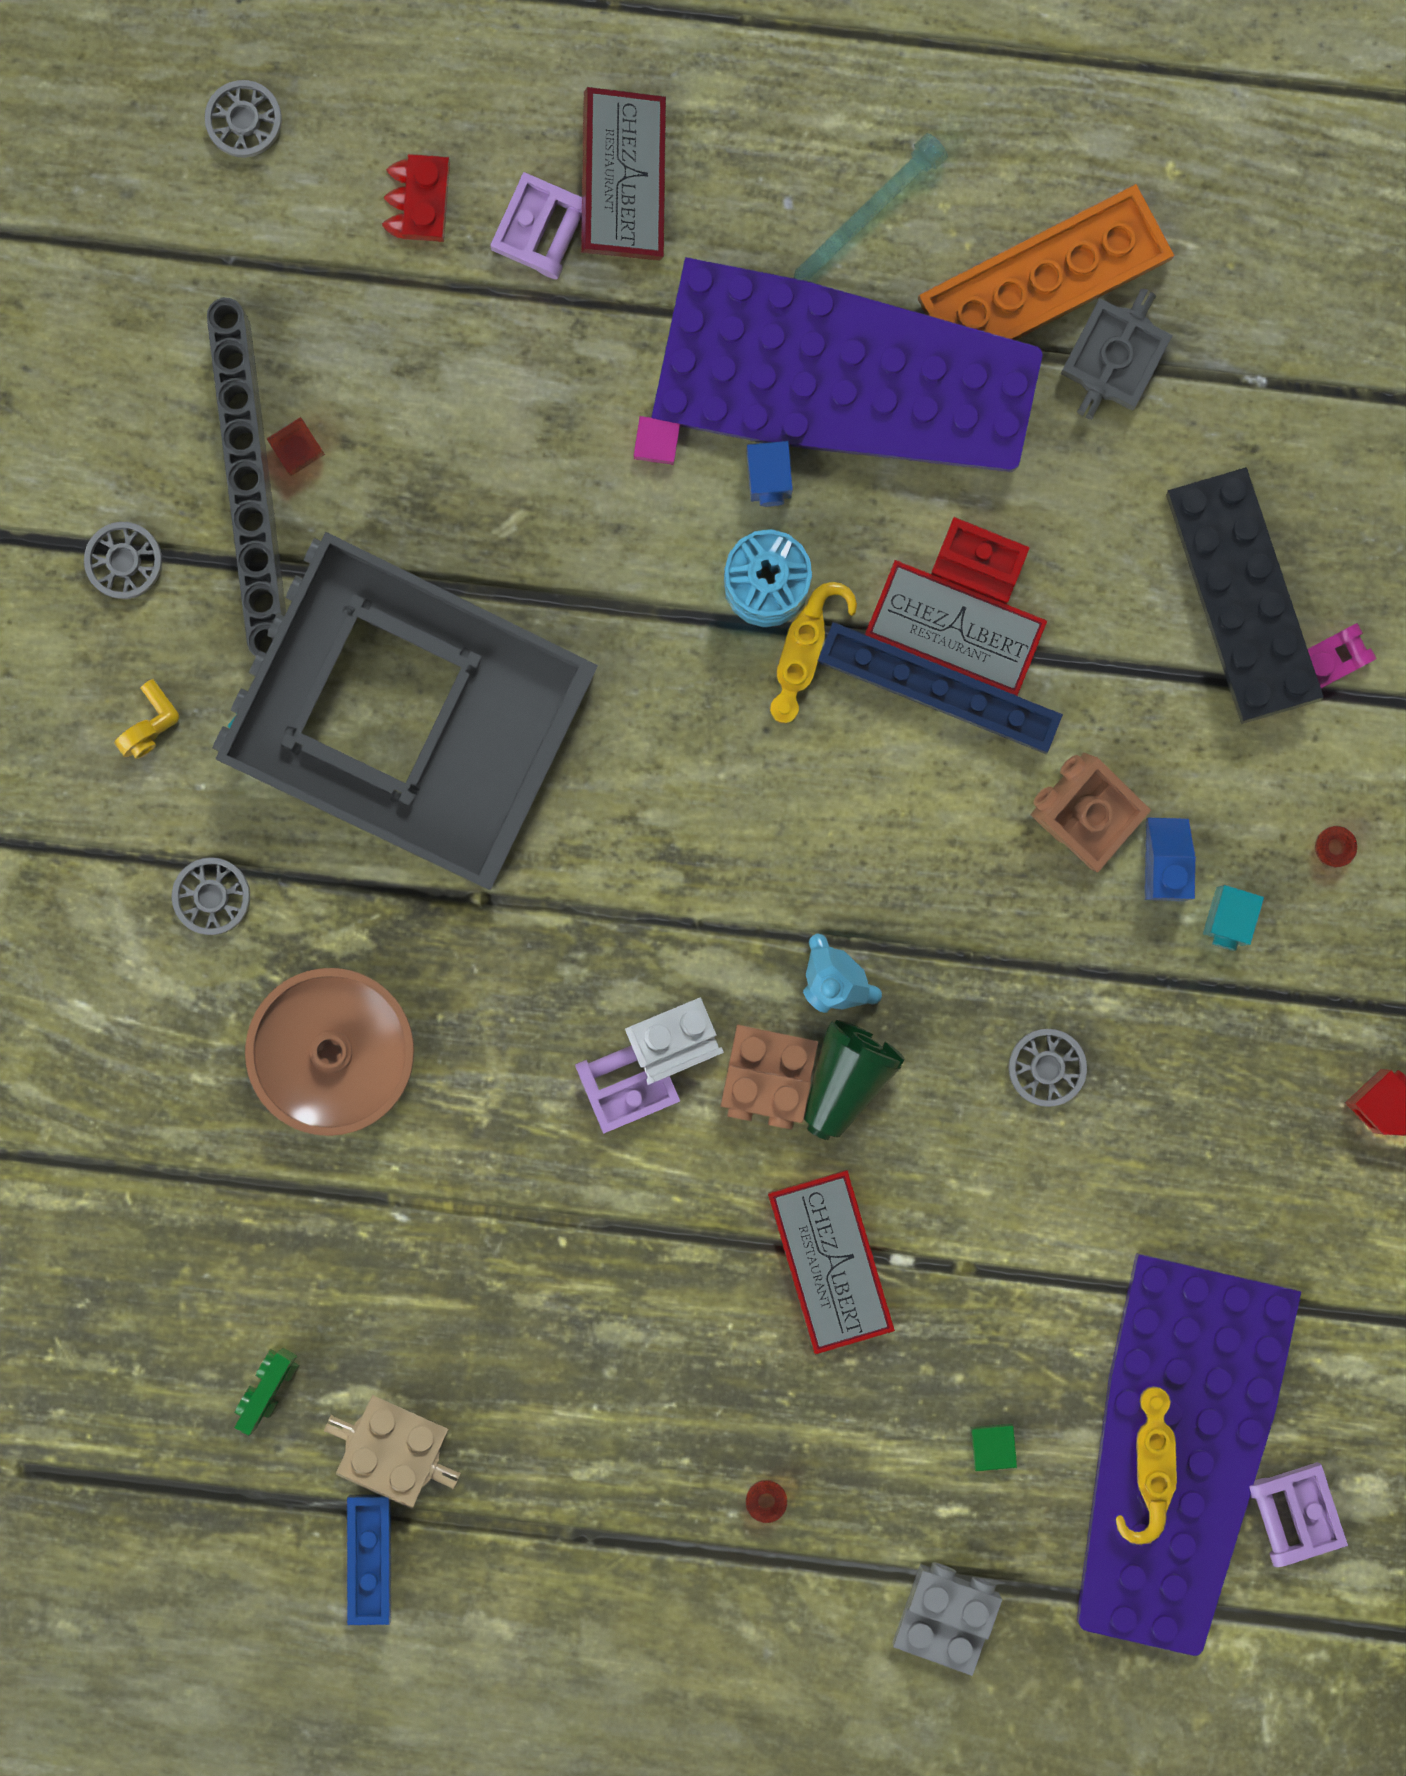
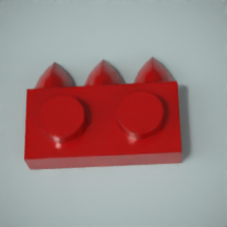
M408 154V159L397 161L386 169L392 178L406 184V186L393 189L384 196V199L392 207L404 211V213L388 218L382 223V226L387 232L397 238L444 242L450 173L449 157Z

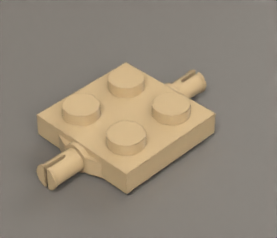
M372 1395L364 1414L354 1425L331 1415L325 1426L324 1432L346 1440L345 1454L336 1471V1475L413 1509L421 1489L431 1479L454 1490L461 1474L438 1463L439 1450L448 1432L447 1428Z

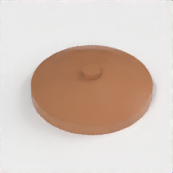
M340 968L315 969L300 973L284 981L269 993L260 1004L247 1033L245 1045L246 1067L256 1095L263 1105L280 1121L309 1134L325 1136L343 1135L361 1130L375 1123L398 1102L406 1089L412 1073L414 1039L410 1023L403 1008L382 985L365 975Z

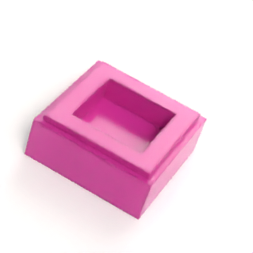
M640 416L634 459L674 465L680 424Z

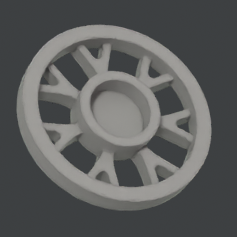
M237 80L223 85L211 96L205 110V126L213 143L223 152L234 157H253L269 149L276 141L282 126V114L276 98L266 87L249 80ZM241 89L253 90L251 103L240 101ZM236 90V95L233 96L230 92ZM257 92L261 93L262 96L257 98ZM225 95L234 102L227 111L218 104ZM268 99L273 108L259 115L256 107ZM215 107L220 111L218 113H213ZM212 118H226L229 126L213 129ZM264 121L274 124L270 134L258 130L260 122ZM231 132L239 136L234 147L223 143ZM216 134H222V136L218 138ZM255 134L259 145L247 148L245 137Z
M115 522L102 527L91 537L84 554V567L89 580L100 592L116 599H131L146 593L156 583L162 569V553L156 539L145 528L130 522ZM123 529L125 543L115 545L111 532ZM128 530L134 531L131 536H129ZM140 533L148 541L137 551L131 544ZM106 535L108 536L107 542L102 540V538ZM98 542L110 548L106 558L93 554ZM151 545L153 550L147 551V549ZM154 555V567L140 566V557ZM92 558L97 559L98 562L92 564ZM107 565L111 573L98 580L93 569ZM140 571L147 581L137 588L131 580V576ZM148 571H152L150 577L147 574ZM116 576L125 578L123 592L111 590ZM108 581L107 588L102 583ZM129 586H131L134 590L128 591Z
M202 858L187 865L177 876L172 889V904L177 917L187 928L200 934L218 935L232 930L243 920L250 905V888L244 874L232 863L219 858ZM204 865H217L216 880H206ZM221 866L228 868L226 871L221 873ZM200 867V874H197L193 870ZM232 871L239 881L227 889L221 882ZM189 873L201 882L194 891L182 884ZM241 885L242 891H237V888ZM181 888L186 890L185 894L180 895ZM229 894L243 895L241 908L227 905ZM193 896L196 907L183 911L180 899ZM225 909L232 921L221 927L216 918V912ZM200 910L210 913L205 928L194 924ZM233 911H239L236 917H234ZM192 913V917L189 920L185 915ZM212 922H214L216 928L210 929Z
M1040 1029L1025 1035L1013 1048L1009 1058V1076L1015 1090L1025 1100L1039 1106H1058L1071 1100L1081 1090L1086 1079L1087 1061L1081 1046L1070 1035L1055 1029ZM1046 1035L1048 1051L1038 1053L1034 1038ZM1051 1035L1058 1037L1054 1043L1051 1041ZM1061 1039L1072 1046L1063 1057L1054 1052ZM1029 1041L1031 1042V1048L1025 1046ZM1022 1048L1035 1056L1031 1061V1065L1017 1061L1018 1054ZM1075 1050L1078 1057H1070L1071 1053ZM1079 1061V1074L1064 1073V1062ZM1016 1064L1021 1066V1069L1016 1071ZM1031 1070L1035 1079L1022 1087L1017 1075ZM1072 1077L1078 1078L1075 1085L1071 1081ZM1061 1078L1065 1079L1072 1087L1064 1096L1058 1092L1054 1085ZM1039 1082L1049 1085L1047 1100L1034 1097ZM1030 1087L1032 1088L1031 1095L1025 1091ZM1052 1093H1055L1058 1099L1051 1100Z

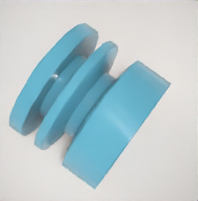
M772 529L754 531L737 542L728 555L724 569L725 595L735 614L753 625L761 627L778 626L794 618L805 605L812 579L810 558L802 544L789 534ZM763 567H768L770 572H778L775 575L773 584H768L765 578L758 579L761 576Z

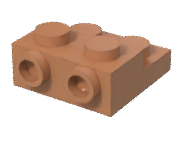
M1083 752L1081 756L1074 755L1063 764L1060 770L1063 777L1053 788L1048 786L1038 793L1034 799L1036 808L1030 815L1057 841L1065 844L1091 870L1098 873L1150 813L1151 809L1098 757Z
M737 1025L720 1105L721 1107L729 1108L727 1116L752 1121L753 1113L769 1116L768 1125L792 1129L794 1122L803 1123L818 1041Z

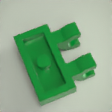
M285 1348L278 1352L272 1349L268 1351L255 1375L261 1379L257 1388L251 1385L248 1387L234 1412L240 1416L234 1427L235 1429L250 1436L257 1429L263 1417H271L279 1401L274 1399L284 1380H292L299 1367L294 1362L297 1355Z

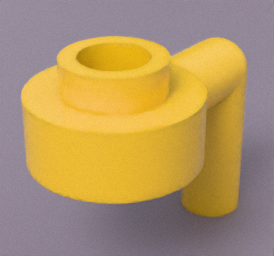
M154 679L144 683L140 689L159 715L151 720H143L133 725L115 740L114 744L124 757L133 755L135 759H139L147 755L156 747L154 740L157 736L179 720V713Z

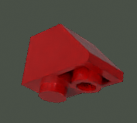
M1380 1069L1345 1104L1372 1133L1406 1136V1075L1399 1070L1394 1073L1392 1070Z

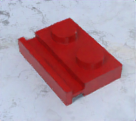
M953 517L931 574L1007 604L1030 547Z

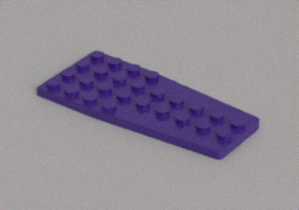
M685 257L651 418L677 423L681 427L761 443L788 441L789 447L1013 472L1020 464L1042 361V351L1037 346L812 282Z
M1136 1253L1107 1387L1077 1611V1622L1084 1631L1191 1656H1198L1203 1652L1251 1495L1249 1486L1254 1485L1275 1416L1301 1291ZM1155 1386L1166 1391L1170 1398V1408L1164 1415V1421L1175 1435L1177 1484L1166 1512V1523L1163 1532L1151 1543L1139 1545L1130 1543L1121 1536L1117 1529L1116 1517L1122 1515L1127 1527L1134 1532L1143 1531L1149 1525V1510L1137 1483L1136 1438L1139 1429L1147 1420V1416L1140 1406V1396L1145 1389Z

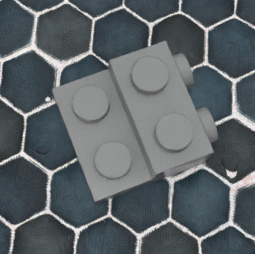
M933 1562L931 1568L920 1564L892 1642L893 1647L973 1676L985 1639L988 1640L1002 1598L999 1592L994 1591L996 1586L989 1581L972 1577L969 1582L955 1577L956 1571L943 1564Z

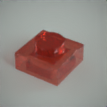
M301 417L267 438L268 443L290 476L325 455Z

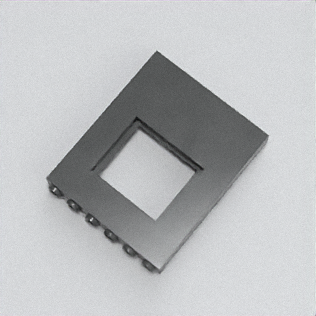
M325 532L321 541L316 538L313 539L304 558V561L310 563L303 578L295 576L285 598L292 602L285 616L277 613L268 631L267 636L273 638V641L267 653L259 651L250 668L249 673L254 675L255 678L249 690L246 691L241 688L232 705L231 711L237 715L230 729L223 726L213 744L212 749L218 751L215 759L483 888L491 890L598 665ZM357 617L461 667L406 783L302 734L303 728Z

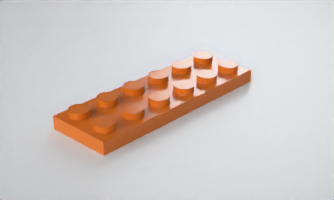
M1137 184L920 294L918 301L925 315L1017 340L1171 261L1175 255Z

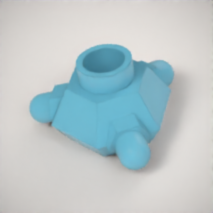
M815 934L810 938L809 946L811 953L806 971L808 985L803 989V993L807 1001L815 1009L827 1013L831 1008L843 1010L867 1003L877 1004L881 1000V990L876 986L868 984L864 969L844 950L829 947L826 937L822 934Z

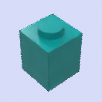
M1227 885L1216 887L1203 935L1213 937L1212 945L1236 951L1238 945H1251L1264 897Z

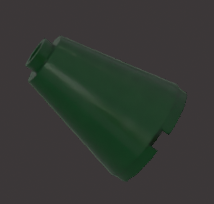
M836 1020L835 1023L831 1021L825 1034L804 1113V1120L809 1124L807 1130L824 1140H829L831 1136L840 1137L901 1069L905 1060L903 1055L886 1041L881 1046L878 1042L871 1039L874 1034L842 1020Z

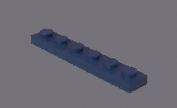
M834 622L818 658V663L1044 754L1048 753L1063 716L1061 713Z

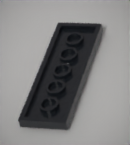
M1247 467L1168 490L1166 497L1241 724L1320 702L1324 696Z

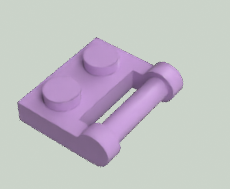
M523 172L492 240L491 250L531 267L544 276L558 279L563 269L560 263L582 217V197ZM556 205L567 209L545 257L535 251Z
M632 1045L588 1063L587 1060L575 1064L603 1134L680 1102L670 1076L648 1085L646 1081L648 1077L645 1071L599 1090L595 1078L638 1061Z
M1316 1462L1270 1478H1261L1255 1480L1254 1485L1249 1486L1251 1498H1256L1273 1550L1269 1554L1274 1567L1287 1566L1348 1546L1320 1463ZM1284 1491L1300 1540L1299 1544L1293 1546L1288 1545L1272 1494Z

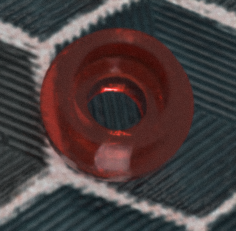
M1332 826L1324 829L1318 835L1315 842L1317 857L1323 864L1329 867L1345 866L1354 859L1357 853L1358 846L1355 836L1351 831L1341 826ZM1333 839L1339 841L1342 846L1341 852L1338 855L1332 854L1329 850V843Z
M761 1480L754 1483L746 1494L748 1513L752 1518L762 1523H771L781 1518L787 1508V1495L783 1487L772 1480ZM765 1493L771 1494L774 1497L773 1505L768 1508L762 1507L758 1503L759 1497Z

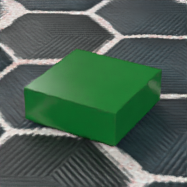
M1013 1424L970 1427L975 1471L1017 1468Z

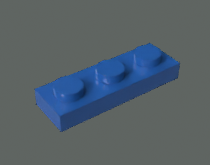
M380 1494L349 1495L347 1497V1625H390L391 1499Z

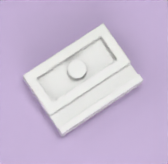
M701 997L625 1028L639 1065L644 1067L648 1077L646 1079L648 1085L724 1053L722 1047L719 1048L714 1036H716V1033Z

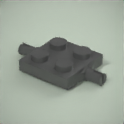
M1141 288L1131 309L1117 307L1099 298L1060 373L1081 384L1088 391L1080 408L1077 410V413L1081 416L1084 415L1089 404L1092 403L1085 417L1092 420L1102 399L1112 400L1132 411L1135 409L1173 336L1154 326L1145 317L1156 298L1153 292H1150L1144 305H1141L1148 292L1147 289Z

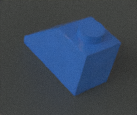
M1146 818L1145 900L1189 901L1195 899L1196 857L1189 819Z

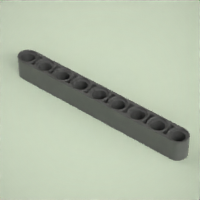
M222 297L210 304L207 310V324L246 640L249 650L256 657L260 651V641L268 634L277 613L285 616L286 604L251 324L245 311L236 300ZM230 313L238 315V320L233 327L228 329L220 327V321L225 315ZM235 353L243 355V361L237 368H225V361L230 355ZM245 393L248 395V401L243 408H230V401L236 394ZM244 433L252 434L253 442L247 449H235V441L238 436ZM249 473L258 475V482L253 489L248 491L240 489V481L243 476ZM254 513L262 514L263 523L260 528L255 531L245 530L244 525L247 517ZM260 553L268 555V564L262 571L253 572L250 570V561L255 555ZM262 594H271L273 596L272 607L263 613L256 612L254 608L256 599Z

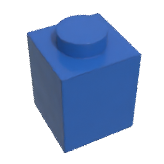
M788 441L748 444L746 454L751 502L760 501V506L763 507L784 504V499H790L793 491Z

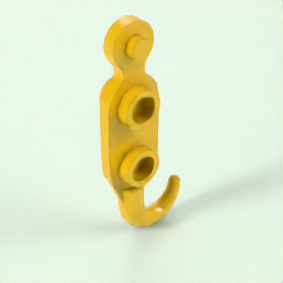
M828 582L817 587L809 597L806 607L792 622L788 630L776 675L782 691L773 699L770 706L772 717L779 723L786 724L796 718L799 711L796 696L800 691L805 690L813 679L825 639L823 619L825 600L831 595H840L848 604V614L853 616L856 613L857 602L855 595L849 587L842 583Z
M1155 1386L1148 1387L1140 1396V1406L1145 1412L1147 1420L1139 1429L1136 1438L1137 1483L1149 1510V1525L1143 1531L1134 1532L1127 1527L1122 1515L1116 1517L1117 1529L1121 1536L1130 1543L1139 1545L1151 1543L1163 1532L1166 1523V1512L1177 1484L1175 1435L1164 1421V1415L1170 1408V1398L1166 1391Z

